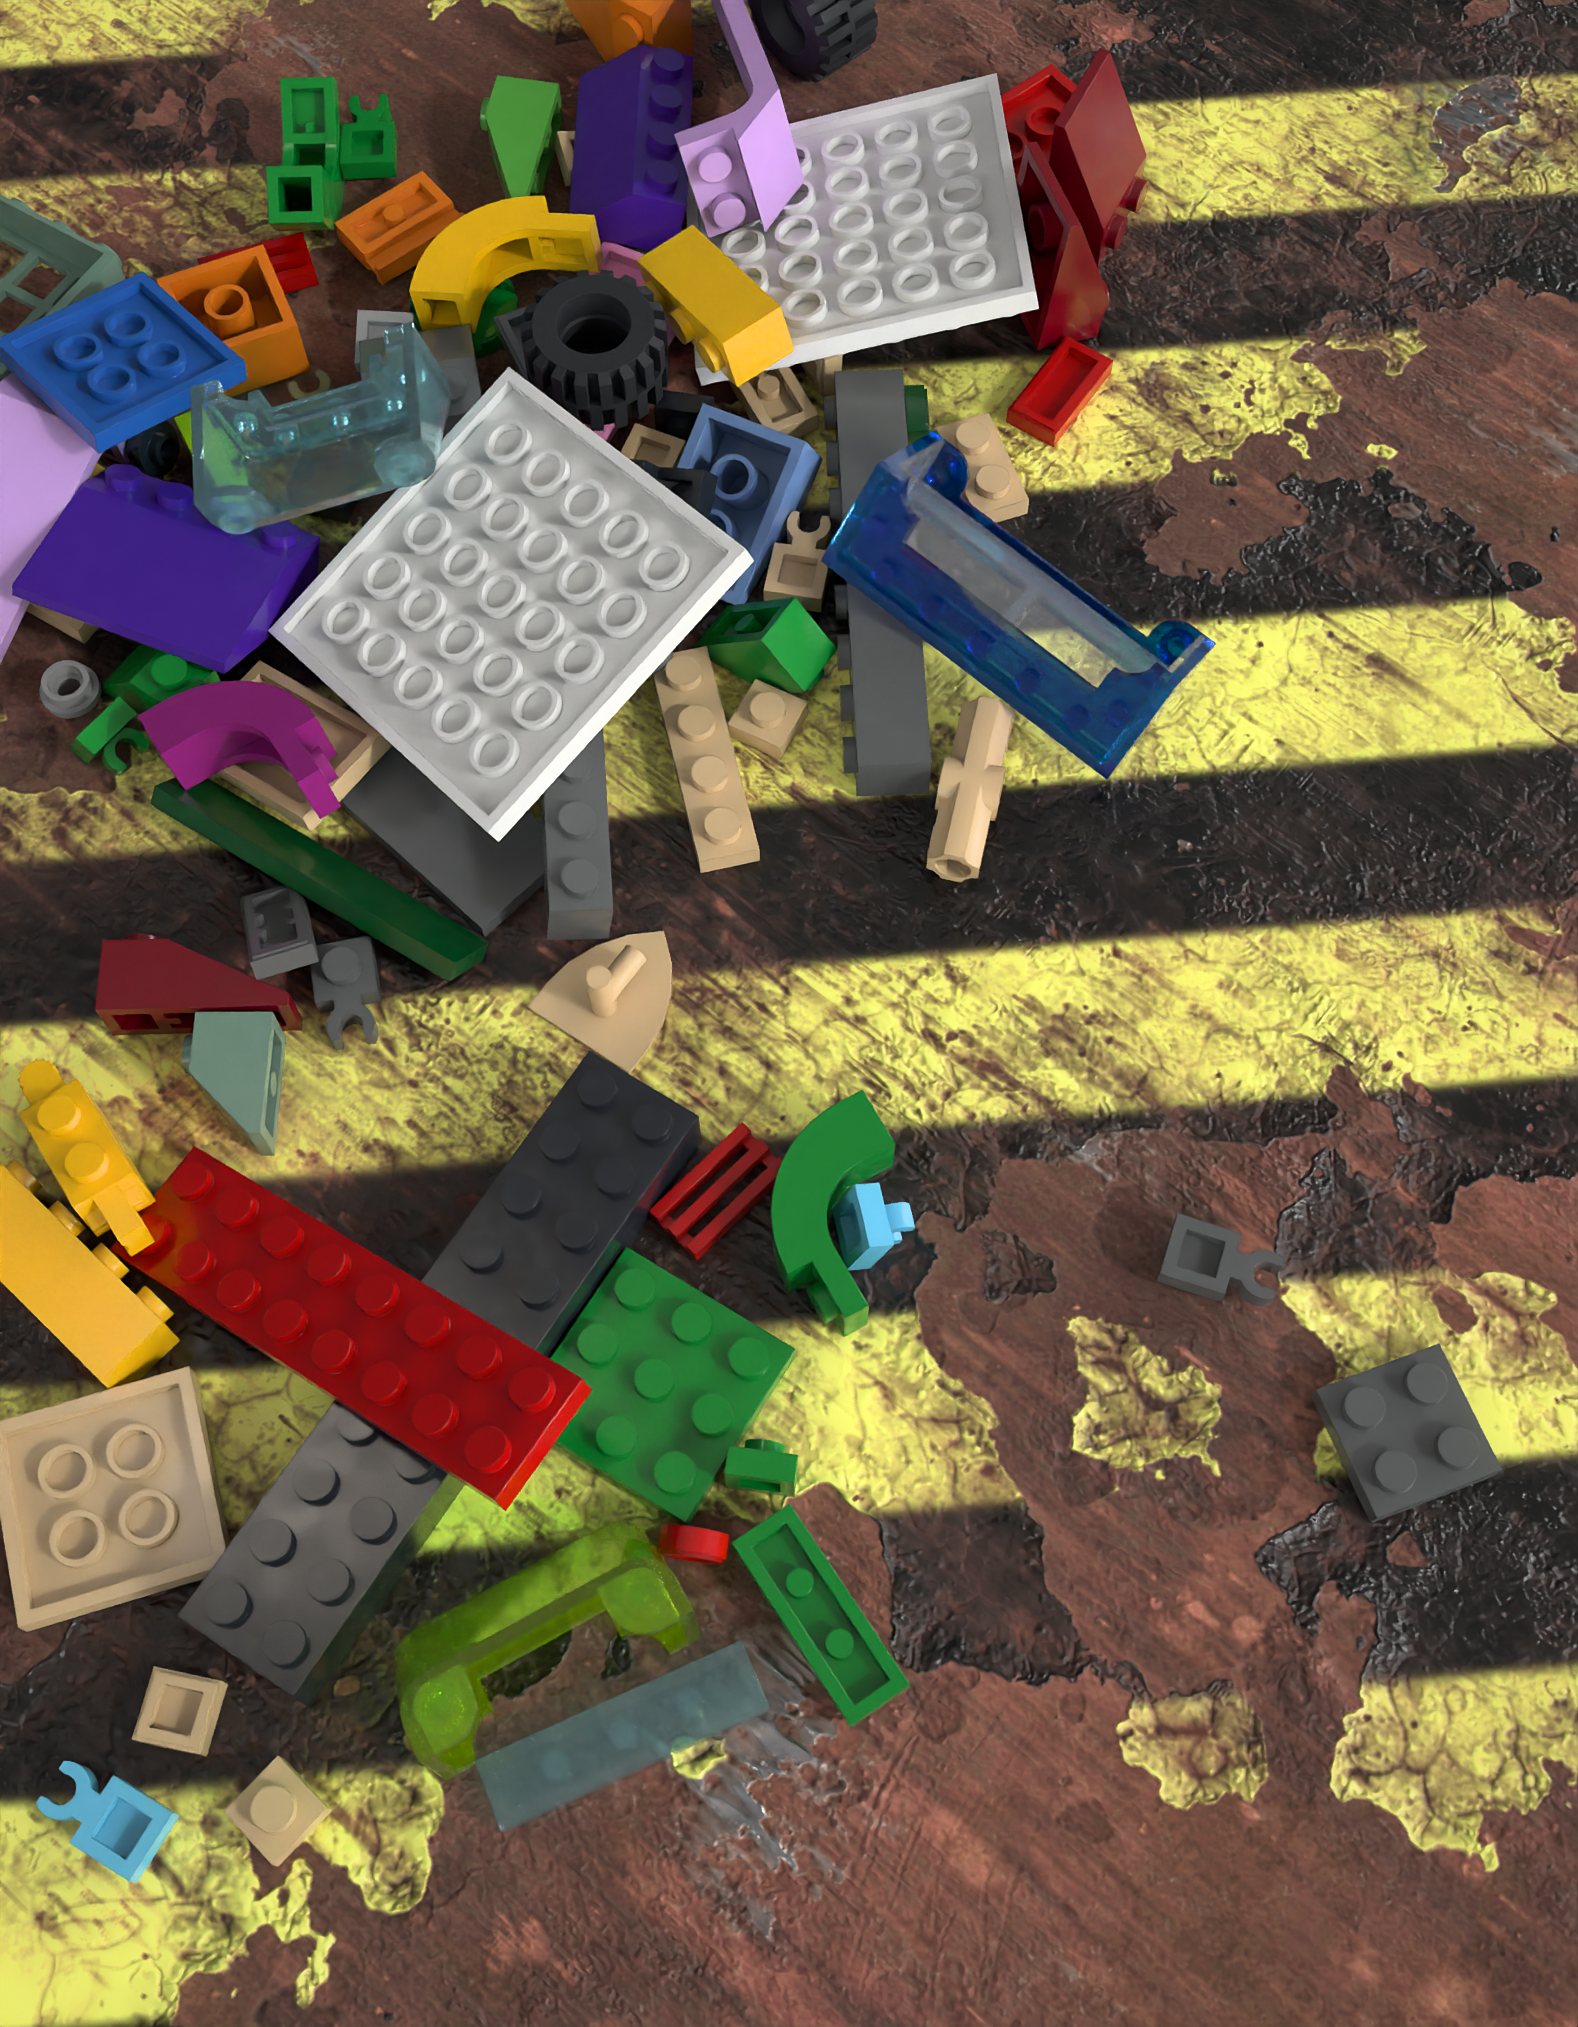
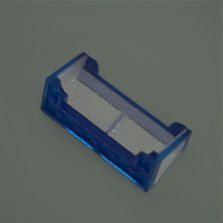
M935 431L930 432L877 463L820 561L1105 779H1108L1185 687L1216 643L1191 624L1176 619L1160 623L1147 637L961 497L969 482L970 471L968 462L959 449Z

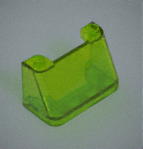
M622 1521L606 1524L416 1627L402 1638L395 1651L393 1664L399 1710L403 1728L422 1765L445 1780H449L479 1763L474 1749L476 1731L485 1717L496 1712L481 1679L605 1610L608 1611L623 1641L633 1635L650 1636L661 1642L670 1655L701 1638L694 1610L677 1577L651 1538L641 1527L631 1522Z

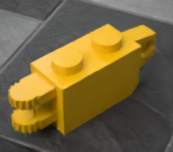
M44 1058L42 1060L35 1059L33 1062H28L27 1066H22L23 1070L18 1073L20 1077L17 1080L30 1106L19 1112V1115L73 1209L97 1237L111 1229L117 1240L125 1247L131 1257L153 1244L155 1241L138 1212L156 1200L96 1102L78 1078L67 1084L50 1060L45 1061Z

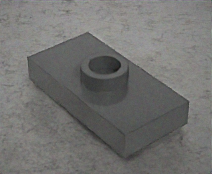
M281 885L244 896L240 899L249 961L256 980L319 962L305 896L286 885Z

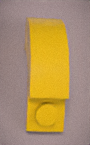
M522 196L504 199L487 204L463 215L436 236L424 251L415 269L409 292L421 329L427 331L470 324L471 332L475 333L487 296L501 282L518 273L539 269L599 272L603 252L595 215L549 213L545 196Z

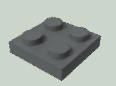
M1440 1344L1316 1389L1311 1395L1370 1523L1377 1522L1491 1478L1502 1471Z

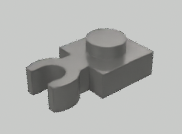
M364 936L316 945L319 962L310 964L314 999L320 1013L332 1011L326 1022V1031L334 1048L337 1051L344 1049L342 1035L344 1030L352 1024L363 1026V1031L369 1044L377 1043L379 1036L378 1026L371 1011L364 1006L366 1004L382 1002L375 948L371 937Z
M1177 1213L1156 1282L1221 1302L1225 1296L1227 1286L1237 1288L1241 1297L1248 1303L1266 1307L1270 1306L1274 1300L1276 1291L1257 1284L1254 1280L1253 1272L1265 1270L1269 1273L1278 1274L1283 1267L1285 1259L1269 1250H1257L1249 1255L1238 1252L1242 1233Z

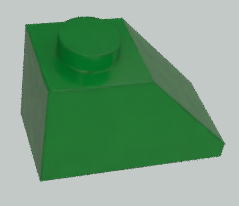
M796 597L729 605L694 646L695 648L707 646L710 661L745 681L753 684L754 680L758 679L787 693H804L813 688L824 676L825 670L823 667L837 650Z
M140 644L106 679L101 687L105 693L115 699L120 696L135 712L141 714L176 694L198 686L221 681L217 672L145 644Z

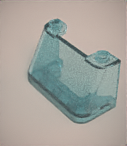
M409 322L384 330L386 353L383 358L380 354L368 357L370 379L275 407L269 404L259 390L249 392L248 401L226 396L223 394V386L218 379L190 387L194 505L214 526L227 533L245 534L256 528L401 487L414 486L433 474L451 406L450 386L445 373L414 324Z

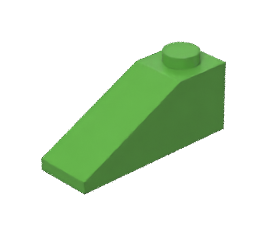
M497 75L491 97H484L482 101L480 125L483 131H488L491 153L505 199L522 196H543L556 154L555 142L557 131H562L564 127L559 83Z

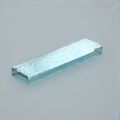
M742 1640L475 1760L499 1828L501 1832L505 1833L770 1711V1706Z

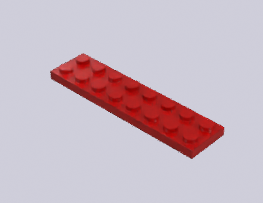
M195 1146L154 1194L153 1197L156 1201L142 1209L139 1213L155 1242L132 1257L118 1240L109 1249L122 1262L505 1511L592 1391L580 1376Z

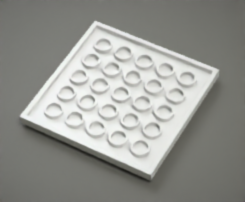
M997 73L789 124L804 182L766 232L761 220H757L708 238L688 179L687 228L694 225L781 306L794 351L764 371L786 368L803 362L834 355H843L860 349L896 343L904 339L944 330H953L961 326L1001 317H1010L1018 313L1039 309ZM694 345L695 369L701 386L728 381L729 379L720 370L712 373L707 368Z
M508 367L268 631L499 842L754 560L741 544Z

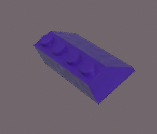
M641 44L590 70L579 78L568 214L595 215L601 241L651 251L680 233L687 208L688 176L674 134L691 128L693 55L679 53L670 48H657Z

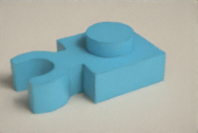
M63 1761L59 1769L74 1779L76 1783L74 1797L68 1803L60 1805L51 1798L40 1796L36 1802L38 1809L51 1819L63 1822L80 1821L81 1825L69 1843L127 1881L138 1883L180 1815L115 1775L111 1777L101 1793L97 1778L89 1768L75 1762Z

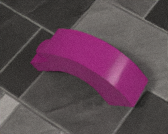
M253 681L216 682L176 694L138 715L159 754L185 791L232 765L251 761H263L276 764L293 776L319 819L341 807L328 785L339 778L328 761L338 755L309 707L299 698L281 688Z

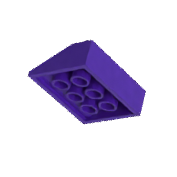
M114 463L79 487L12 584V595L225 674L272 635L268 630L317 578L320 537L299 530L288 521L271 520L246 511L243 506L235 502L218 501L193 492L185 484L168 483L143 474L134 466Z

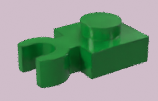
M379 94V105L369 111L361 108L359 95H352L349 100V109L353 123L341 124L340 167L343 179L397 177L398 136L395 122L392 121L387 95Z

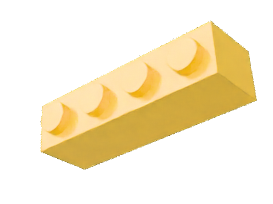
M13 1159L6 1167L0 1163V1281L108 1389L139 1381L180 1341L165 1324L174 1313L146 1285L135 1295L120 1280L130 1270L103 1243H100L90 1251L77 1238L86 1229L85 1226L61 1202L57 1200L47 1209L34 1196L43 1186L16 1159Z

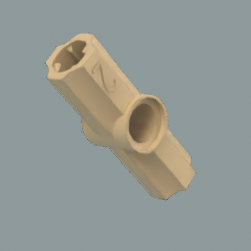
M979 696L972 701H963L951 757L946 756L944 759L935 810H938V814L931 834L926 866L927 869L936 872L942 879L962 882L965 879L978 878L990 821L996 820L1006 768L1002 767L1013 724V710L1006 708L997 699Z

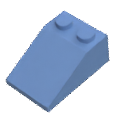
M703 403L677 468L706 470L718 476L709 521L746 548L754 560L719 600L732 605L744 604L770 564L774 543H783L785 540L788 516L792 511H798L801 514L823 459L806 441Z

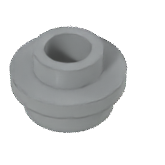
M63 660L52 664L46 669L41 678L39 693L42 703L51 714L69 719L80 717L91 711L98 703L102 689L97 675L91 668L77 661ZM78 689L74 693L66 695L69 691Z

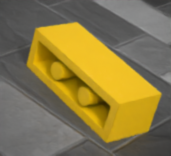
M694 225L689 226L637 259L645 282L639 287L646 285L654 293V302L661 303L664 316L668 319L675 335L683 344L686 345L691 341L696 346L702 361L712 373L720 370L736 387H739L794 351L781 306Z

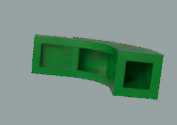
M334 77L280 78L283 156L281 166H266L268 222L276 231L335 230L334 222L341 218L344 196V179L340 167L341 139L338 83Z
M863 1090L829 1107L800 1132L782 1160L774 1184L771 1205L773 1250L781 1279L788 1293L812 1281L813 1285L806 1289L817 1314L825 1324L834 1320L844 1337L867 1325L869 1305L831 1241L828 1221L832 1208L855 1184H860L893 1166L895 1151L894 1140Z

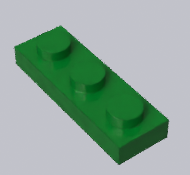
M788 1504L731 1542L732 1549L849 1729L909 1688L910 1683L791 1504Z

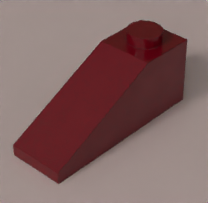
M138 933L128 935L124 940H102L95 1011L113 1036L193 1033L195 1012H273L283 1031L302 1030L303 1019L290 993L261 980H256V978L171 940L160 939L154 935Z

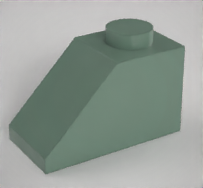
M195 1012L193 1035H186L182 1045V1064L185 1073H190L203 1095L262 1156H275L286 1036L273 1012Z

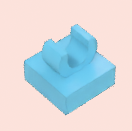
M879 1182L855 1184L832 1208L844 1264L848 1271L870 1269L894 1244L902 1241L901 1232L913 1231L915 1229L909 1203L898 1202L884 1205Z

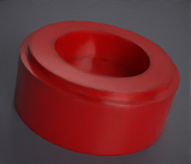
M662 1524L657 1551L660 1552L661 1556L675 1560L722 1565V1562H726L730 1536L705 1528Z

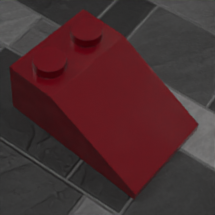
M1099 48L1054 123L1049 166L1083 228L1097 268L1108 249L1117 250L1128 223V218L1126 217L1130 211L1138 213L1149 187V181L1142 179L1147 154L1111 53Z
M1037 141L1026 143L1017 179V190L1039 309L1019 313L1036 349L1040 350L1058 346L1065 336L1075 341L1097 337L1104 312L1109 307V291L1105 281L1100 276L1083 228Z

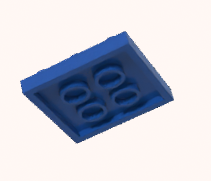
M144 272L0 337V361L98 454L247 380L245 361Z

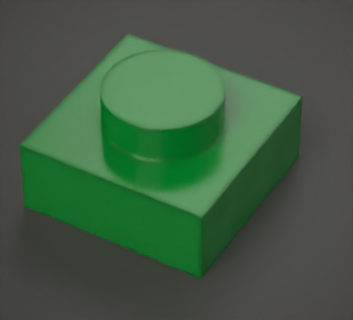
M748 1439L745 1441V1447L728 1446L724 1472L726 1487L795 1497L798 1455L786 1453V1446L784 1444L765 1439Z

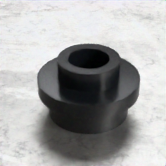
M163 421L127 439L126 451L130 462L138 467L143 474L152 477H162L169 473L177 462L180 454V444L175 428L169 422Z

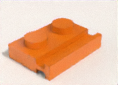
M420 171L334 222L338 239L368 271L372 270L376 274L378 282L384 285L417 265L424 251L436 236L465 214L463 212L459 213L454 208L452 200L423 171Z

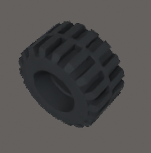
M747 0L755 25L773 56L794 77L798 76L802 81L808 83L810 81L816 83L869 50L871 44L876 40L877 33L875 28L878 26V16L874 8L876 6L875 0Z
M602 269L599 275H589L588 270L576 271V277L567 279L563 275L554 279V287L552 289L542 287L535 294L536 303H529L523 313L525 322L521 323V339L528 382L580 422L591 425L592 431H604V425L613 423L616 429L628 425V418L634 416L640 420L649 413L648 404L657 405L663 397L662 387H667L669 381L667 324L661 303L654 302V293L646 285L637 288L636 279L626 274L619 279L614 277L613 271ZM591 347L613 348L608 352L600 354L579 353Z

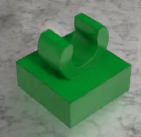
M118 696L74 739L69 748L86 764L101 752L104 766L111 773L120 776L128 767L116 756V744L121 742L129 743L140 754L150 745L143 733L133 728H126L137 712Z

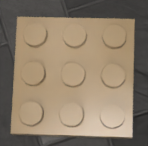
M189 1366L0 1421V1520L18 1628L26 1632L204 1579L230 1544L196 1373Z

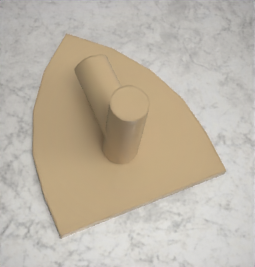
M664 931L630 934L594 946L569 961L558 971L528 1005V1009L611 1064L630 1074L647 1053L661 1030L671 999L672 962Z

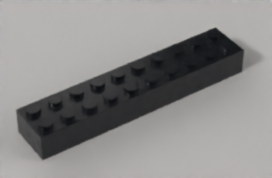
M589 1050L421 1282L550 1359L624 1249L631 1247L650 1220L649 1210L670 1191L702 1145L699 1116ZM334 1400L177 1616L292 1697L311 1707L465 1484Z

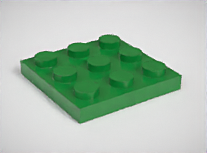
M626 1247L550 1358L583 1378L592 1389L554 1445L679 1524L688 1526L724 1470L728 1446L738 1447L796 1357V1349Z

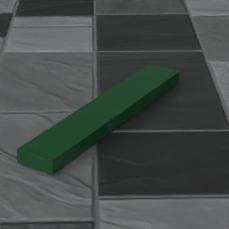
M176 777L154 786L150 804L156 809L446 981H451L483 961L489 942L209 778L185 791Z

